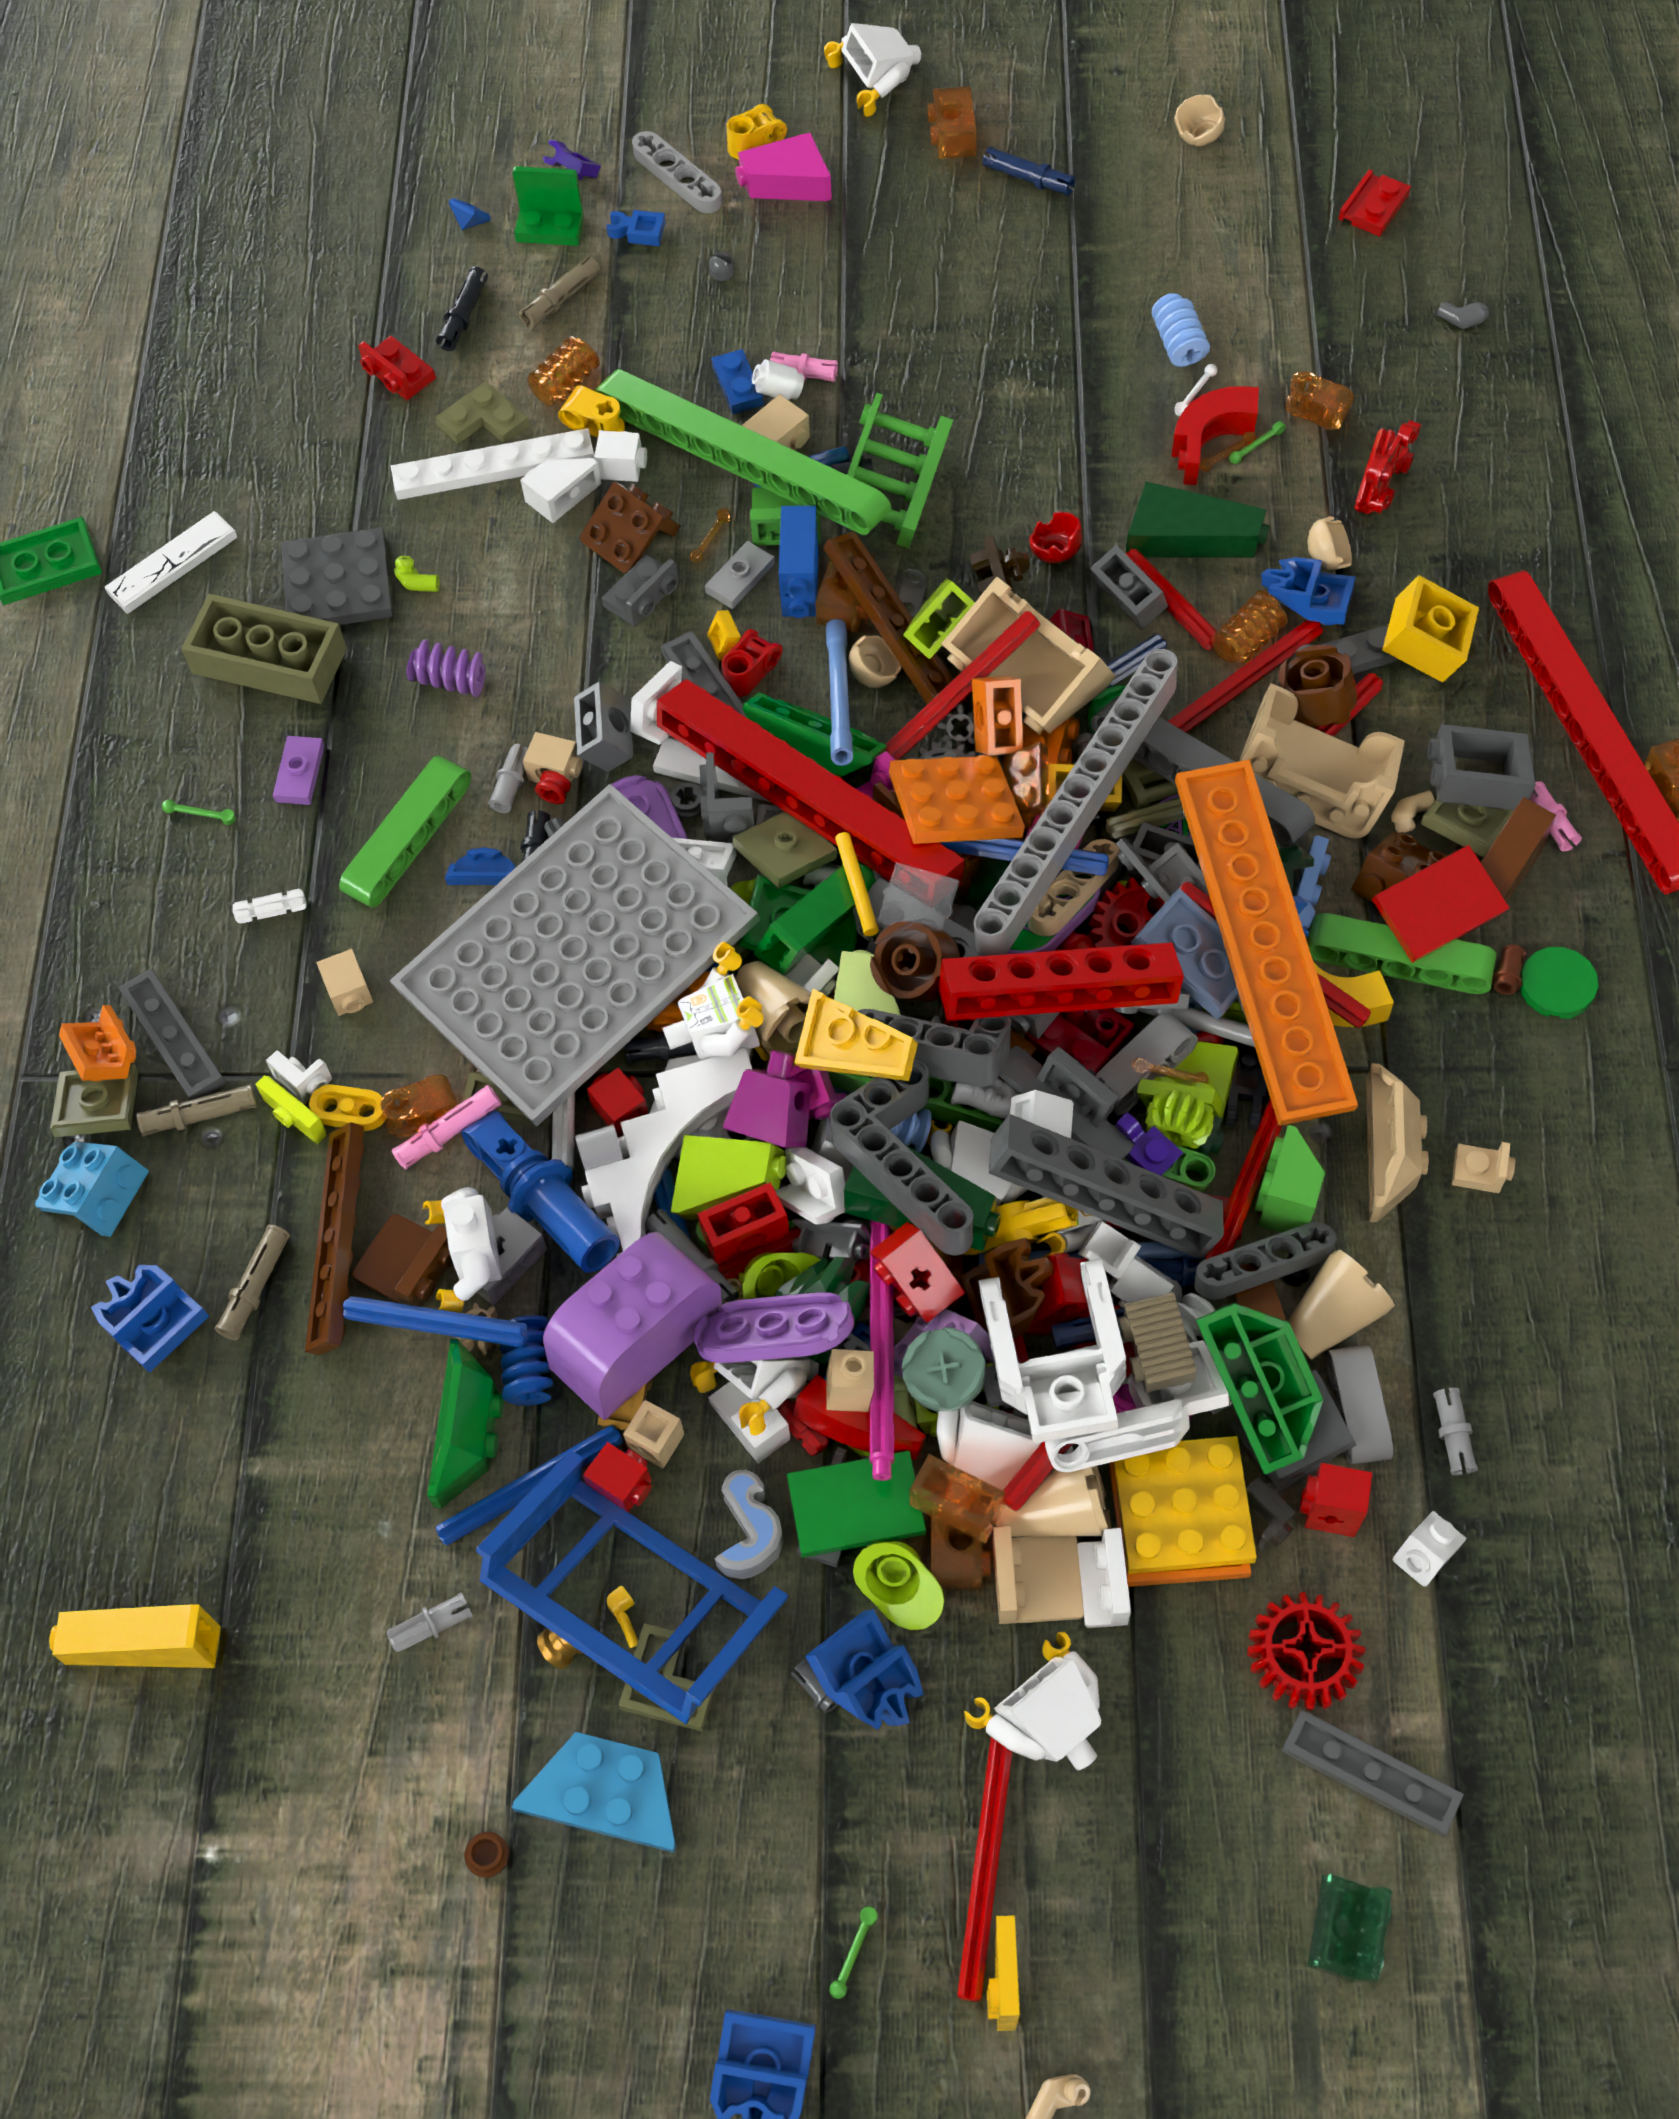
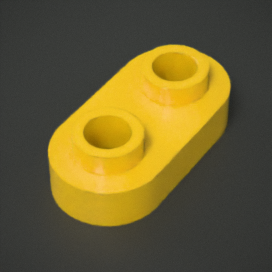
M329 1084L316 1089L309 1100L310 1110L319 1116L323 1125L343 1127L352 1122L363 1126L364 1131H371L380 1127L387 1117V1107L382 1096L373 1090ZM330 1105H337L334 1111H326ZM366 1111H374V1113L371 1116L363 1117V1114Z

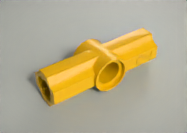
M1048 1197L1031 1202L1023 1200L996 1207V1213L1001 1214V1221L995 1238L988 1237L983 1251L970 1248L964 1255H976L991 1251L1003 1243L1027 1238L1029 1243H1033L1038 1240L1039 1236L1076 1227L1077 1218L1079 1217L1078 1210Z

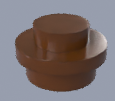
M481 1832L468 1842L464 1853L465 1863L468 1869L478 1877H494L502 1872L508 1863V1845L500 1835L494 1832Z

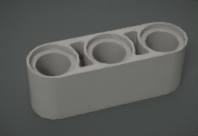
M1160 1014L1095 1075L1097 1079L1101 1077L1105 1081L1104 1084L1110 1087L1119 1097L1116 1102V1108L1113 1110L1116 1115L1125 1114L1141 1101L1137 1094L1140 1078L1154 1080L1155 1077H1166L1195 1048L1198 1041L1197 1036L1173 1014Z
M614 1125L575 1136L585 1171L623 1160Z
M1369 1345L1327 1350L1326 1366L1333 1401L1356 1443V1446L1345 1451L1347 1462L1351 1465L1391 1460L1393 1457V1442L1371 1347Z

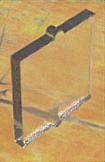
M896 862L889 886L883 890L885 898L877 923L890 926L900 921H912L939 927L944 930L948 915H952L954 912L951 906L960 881Z

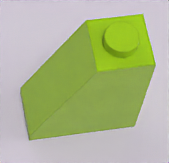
M945 579L922 605L903 636L930 659L975 602L955 583Z
M684 1135L671 1212L685 1220L694 1221L698 1219L697 1213L769 1182L772 1183L775 1191H778L780 1181L786 1174L787 1159L785 1151L769 1142Z

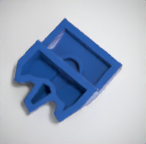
M1299 557L1279 560L1282 569H1267L1261 574L1262 586L1268 588V593L1307 620L1320 622L1324 625L1345 624L1355 588L1356 577L1321 573L1322 560Z
M138 1265L135 1270V1279L131 1283L118 1275L107 1280L106 1284L112 1294V1300L108 1303L98 1302L91 1307L98 1323L149 1373L209 1317L206 1311L157 1265Z
M874 1609L861 1612L805 1656L825 1694L858 1719L877 1730L882 1725V1719L887 1725L893 1726L910 1723L904 1703V1695L908 1698L924 1695L917 1669L904 1645L893 1646Z
M727 2009L724 2016L718 2060L715 2063L710 2101L717 2119H730L735 2113L742 2114V2119H799L810 2072L816 2025Z

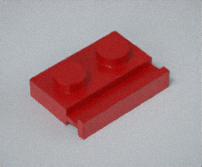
M1369 169L1340 209L1338 220L1343 221L1344 218L1352 221L1351 225L1380 237L1409 196L1411 186L1385 175L1375 176L1373 175V170Z

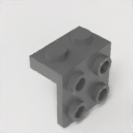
M714 752L706 753V764L699 766L700 784L703 795L700 796L704 836L711 837L714 842L733 843V836L755 826L752 797L719 799Z

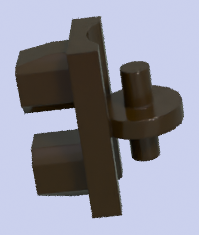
M993 535L984 538L986 548L970 555L972 567L978 577L990 572L993 573V576L977 582L980 596L996 577L1010 586L1011 591L1014 593L1010 577H1013V580L1016 582L1023 579V573L1030 567L1028 556L1025 553L1016 552L1015 548L1007 549L1006 556H1004L1003 551L997 548Z

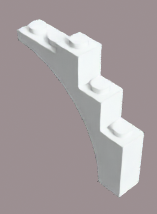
M746 1047L739 1049L733 1056H715L657 1073L656 1077L659 1087L652 1089L658 1111L620 1122L624 1136L617 1138L623 1160L585 1171L588 1185L581 1186L585 1203L590 1208L595 1207L600 1219H607L608 1227L620 1239L623 1251L639 1238L646 1235L645 1222L649 1216L653 1195L665 1169L682 1147L684 1135L693 1136L707 1122L730 1108L743 1072L746 1069H752Z

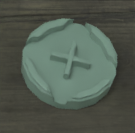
M952 1327L936 1329L934 1331L929 1330L920 1334L908 1346L902 1361L903 1379L909 1394L921 1406L934 1411H955L967 1406L979 1395L986 1380V1362L979 1345L967 1333Z

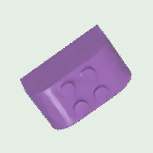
M652 1232L644 1235L570 1296L552 1316L543 1336L549 1369L605 1421L639 1391L644 1384L648 1383L694 1342L693 1331L698 1321L704 1315L709 1314V1317H712L718 1313L717 1307L722 1305L721 1288L717 1282L662 1233Z

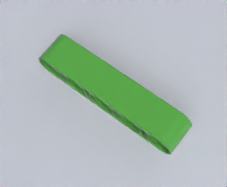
M437 755L433 757L345 869L339 883L340 891L371 908L377 907L466 793L471 783V772L442 756Z
M1329 913L1315 915L1311 923L1307 944L1312 959L1315 961L1370 973L1381 971V974L1384 976L1470 994H1484L1491 989L1496 952L1488 946L1456 939L1412 963L1388 925Z

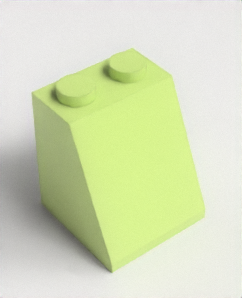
M864 950L842 951L834 1000L852 1007L855 1011L874 1009L900 1015L894 996L884 992L873 978L870 961L871 956L874 957V954Z

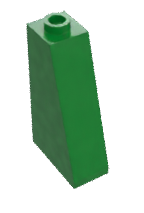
M859 863L868 892L877 880L867 866ZM842 865L769 926L753 953L761 962L785 976L805 955L815 949L853 914L852 909L855 907V902L844 866Z

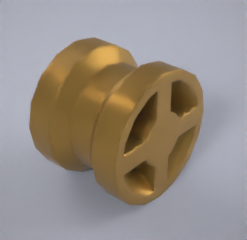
M549 1629L544 1630L537 1638L540 1652L556 1668H567L573 1662L574 1655L582 1653Z

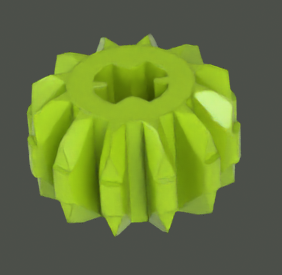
M1161 1090L1159 1094L1154 1095L1146 1112L1147 1118L1145 1123L1147 1124V1131L1155 1126L1174 1145L1183 1148L1190 1147L1196 1149L1200 1145L1205 1144L1214 1126L1212 1124L1214 1119L1213 1108L1210 1105L1204 1104L1202 1098H1195L1191 1096V1093L1185 1094L1179 1090H1174L1173 1092Z

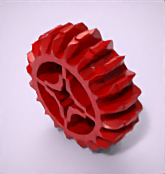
M1305 1592L1299 1593L1297 1604L1294 1603L1288 1594L1282 1596L1281 1607L1276 1603L1270 1602L1266 1607L1268 1616L1258 1614L1255 1619V1623L1260 1629H1251L1248 1638L1256 1644L1248 1647L1247 1655L1260 1659L1251 1665L1250 1670L1255 1674L1263 1672L1266 1674L1259 1682L1260 1688L1264 1689L1273 1684L1276 1689L1273 1692L1272 1699L1278 1701L1283 1693L1290 1696L1288 1707L1292 1709L1296 1707L1299 1699L1304 1700L1306 1711L1314 1709L1315 1698L1318 1699L1324 1709L1331 1706V1695L1335 1699L1343 1701L1347 1696L1344 1687L1354 1689L1358 1680L1353 1674H1361L1364 1670V1664L1355 1658L1362 1657L1365 1654V1647L1353 1643L1361 1637V1630H1348L1346 1628L1353 1620L1351 1614H1346L1339 1618L1336 1615L1340 1607L1338 1602H1333L1329 1609L1323 1607L1324 1596L1322 1594L1316 1596L1313 1604L1308 1603V1596ZM1297 1621L1294 1638L1283 1639L1281 1644H1272L1273 1633L1279 1627L1288 1622ZM1314 1623L1327 1630L1334 1640L1324 1639L1319 1636L1315 1631ZM1303 1638L1304 1644H1307L1308 1651L1314 1652L1309 1665L1304 1651L1298 1650L1303 1642ZM1275 1658H1278L1279 1663H1287L1293 1666L1297 1671L1298 1680L1287 1675L1280 1668ZM1331 1659H1340L1338 1672L1325 1681L1315 1683L1318 1664L1329 1663Z

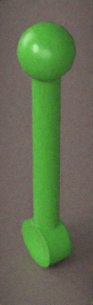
M1278 421L1270 431L1242 450L1231 452L1229 455L1230 462L1233 464L1240 463L1243 456L1274 435H1281L1285 431L1286 425L1282 421Z
M171 799L165 800L162 803V810L166 813L177 811L221 819L225 825L233 824L236 820L234 812L230 809H225L222 812L178 805Z
M865 1907L860 1912L861 1925L838 1980L832 1982L829 1988L831 1996L835 1999H841L846 1995V1982L869 1926H873L877 1922L878 1915L873 1907Z

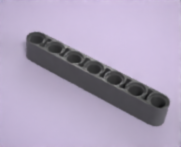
M1119 696L1092 717L1091 727L1094 733H1096ZM1158 717L1132 758L1175 785L1177 773L1235 762ZM1254 773L1276 845L1281 848H1289L1314 825L1315 816L1313 811L1301 800Z

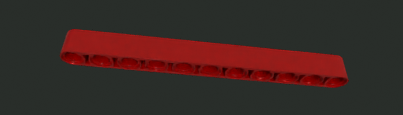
M1523 570L1491 580L1488 583V595L1492 606L1656 885L1664 894L1679 891V822L1532 577L1527 571Z

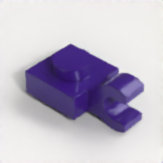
M549 140L548 144L555 148L556 153L554 157L543 156L542 159L546 164L554 166L563 165L566 169H574L577 171V176L580 180L584 176L597 178L601 168L599 164L578 152L571 151L561 141Z
M1127 1112L1116 1123L1115 1128L1134 1144L1126 1157L1131 1164L1162 1176L1183 1154L1155 1126L1145 1133L1139 1122Z

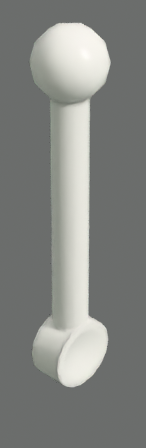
M1208 364L1204 369V375L1185 400L1175 405V414L1177 416L1181 415L1207 380L1217 374L1216 365Z

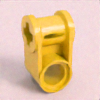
M759 104L747 112L733 116L727 122L728 153L731 157L739 159L738 152L783 140L787 134V125L782 120L776 119L773 116L772 109L767 104Z
M577 386L558 412L560 420L568 428L574 431L588 428L589 434L597 438L599 431H625L624 422L619 417L620 404L617 399L592 391L585 386Z

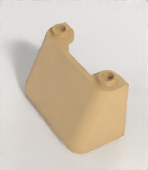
M996 577L941 645L951 653L947 660L960 671H963L1025 611L1031 612L1039 620L1040 628L988 677L1010 676L1021 679L1022 712L1027 715L1023 722L1038 734L1043 730L1050 734L1105 690L1115 679L1116 675L1100 657L1080 643H1076L1033 609L1027 601L1014 594L1010 586Z
M1271 683L1262 699L1239 761L1250 759L1255 774L1308 805L1315 816V824L1352 839L1366 836L1395 792L1405 740L1388 733L1373 732L1365 737L1358 748L1293 720L1298 709L1297 698L1290 691Z

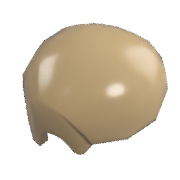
M1195 95L1186 99L1177 108L1175 124L1181 138L1191 146L1195 145L1198 147L1205 146L1219 137L1224 131L1225 117L1222 107L1217 105L1214 97L1211 95Z
M1333 516L1316 521L1309 531L1307 540L1310 556L1312 559L1322 560L1321 568L1327 571L1338 570L1352 565L1351 547L1345 528L1340 520L1331 521L1334 520Z
M877 635L862 636L853 645L848 657L850 671L858 682L871 688H880L888 685L897 678L896 676L902 668L885 640Z

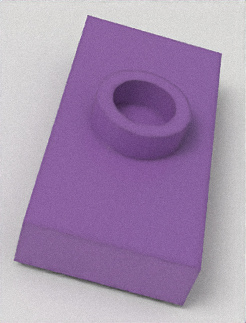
M287 736L273 792L275 802L311 805L325 746L322 738Z

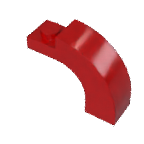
M1233 386L1216 389L1196 398L1184 409L1175 427L1171 457H1178V470H1184L1183 484L1197 485L1200 452L1208 441L1222 435L1254 436L1258 414L1259 387Z

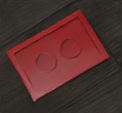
M1470 845L1452 853L1372 898V901L1412 963L1498 917L1510 908Z

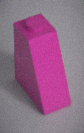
M810 132L738 152L739 166L735 167L737 181L740 187L745 186L750 198L810 201L832 200L831 175Z

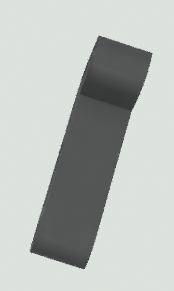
M874 1009L857 1011L912 1037L918 1042L914 1059L925 1063L930 1077L977 1087L989 1086L998 1079L1010 1054L1011 1019L1009 1016L977 1018L974 1020L970 1030Z

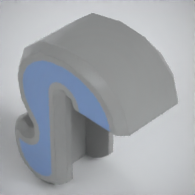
M736 1470L726 1477L721 1491L724 1494L725 1503L744 1531L747 1539L740 1541L715 1558L717 1569L726 1577L746 1579L764 1572L776 1561L784 1541L779 1517L771 1507L761 1503L766 1500L762 1481L751 1471Z

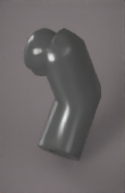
M1444 301L1438 309L1437 316L1459 328L1466 329L1484 322L1489 315V308L1481 302H1475L1458 308Z

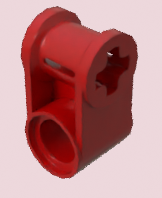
M752 628L742 635L739 642L722 660L723 677L737 697L750 694L766 674L775 668L782 655V645L777 642L770 643L759 637L758 632Z

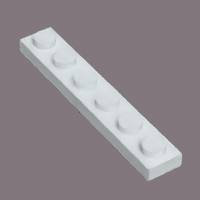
M586 428L391 465L397 500L525 476L529 470L536 468L544 460L595 458L589 429Z

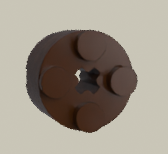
M1313 645L1297 651V657L1289 663L1286 659L1281 664L1278 672L1280 687L1293 693L1298 700V709L1293 720L1307 726H1324L1331 723L1336 725L1343 724L1350 719V712L1357 703L1358 694L1351 661L1346 653L1345 655L1338 653L1337 647L1331 645Z
M900 921L885 928L875 942L877 946L874 957L871 956L870 967L876 984L884 992L900 999L931 1002L941 998L938 985L942 959L960 958V954L952 937L939 927L919 922Z

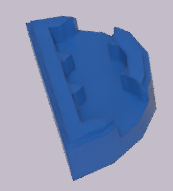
M486 847L470 849L466 852L467 855L458 859L455 864H450L445 881L447 885H497L516 866L497 849Z

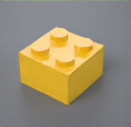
M1418 575L1395 599L1382 650L1443 683L1467 661L1479 607Z

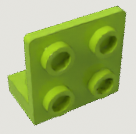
M1197 1041L1193 1051L1166 1077H1155L1154 1080L1140 1078L1137 1094L1148 1109L1154 1095L1159 1094L1161 1090L1171 1092L1179 1090L1181 1093H1191V1096L1202 1098L1204 1104L1210 1105L1213 1108V1120L1222 1121L1239 1050L1235 1046Z

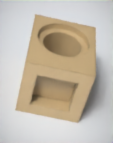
M535 732L523 759L528 781L536 783L541 782L540 777L544 771L557 772L572 782L573 778L579 777L583 762L582 758L577 756L575 741Z
M352 949L316 962L338 1016L357 1012L364 1006L373 1003Z
M832 1349L827 1368L826 1410L868 1412L874 1390V1351Z
M644 1400L623 1435L628 1449L633 1450L644 1459L664 1469L683 1438L684 1431L680 1418Z

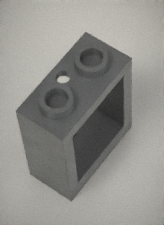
M1441 724L1436 738L1430 739L1427 757L1428 760L1433 762L1430 781L1432 786H1436L1437 801L1515 810L1523 797L1530 799L1536 784L1527 734ZM1455 757L1503 762L1504 775L1456 770Z

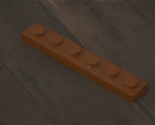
M852 531L828 539L823 549L926 704H928L954 680L937 653L928 659L903 636L913 618L856 532ZM965 698L959 704H962V706H964L968 701L967 698Z
M352 1122L329 1134L305 1352L318 1356L340 1347L345 1334L343 1303L349 1297V1288L347 1286L348 1274L353 1259V1251L351 1249L352 1236L357 1222L355 1208L357 1194L361 1185L359 1178L360 1161L364 1153V1127Z

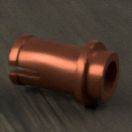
M1506 945L1502 948L1498 970L1493 973L1492 980L1493 988L1500 994L1512 995L1521 988L1523 981L1520 974L1527 955L1522 947Z

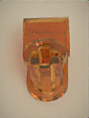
M1304 371L1296 373L1291 378L1290 389L1292 392L1286 398L1285 407L1293 416L1319 424L1325 429L1335 430L1341 426L1353 404L1354 394L1348 387L1342 384H1336L1311 372ZM1306 382H1309V386L1305 391ZM1301 398L1300 405L1297 407V401Z
M432 1075L419 1082L386 1093L381 1101V1110L386 1117V1125L390 1133L398 1137H407L419 1132V1127L425 1123L430 1125L455 1108L458 1103L448 1078L444 1075ZM395 1099H398L400 1105L396 1106ZM406 1120V1127L403 1126L402 1121Z

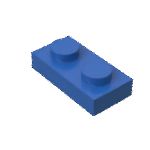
M743 349L711 358L713 370L732 415L764 406L762 394L756 392L755 384L752 383L753 372Z

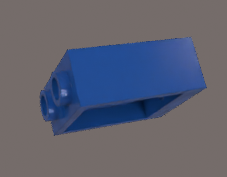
M781 506L779 585L782 617H817L819 544L816 506Z

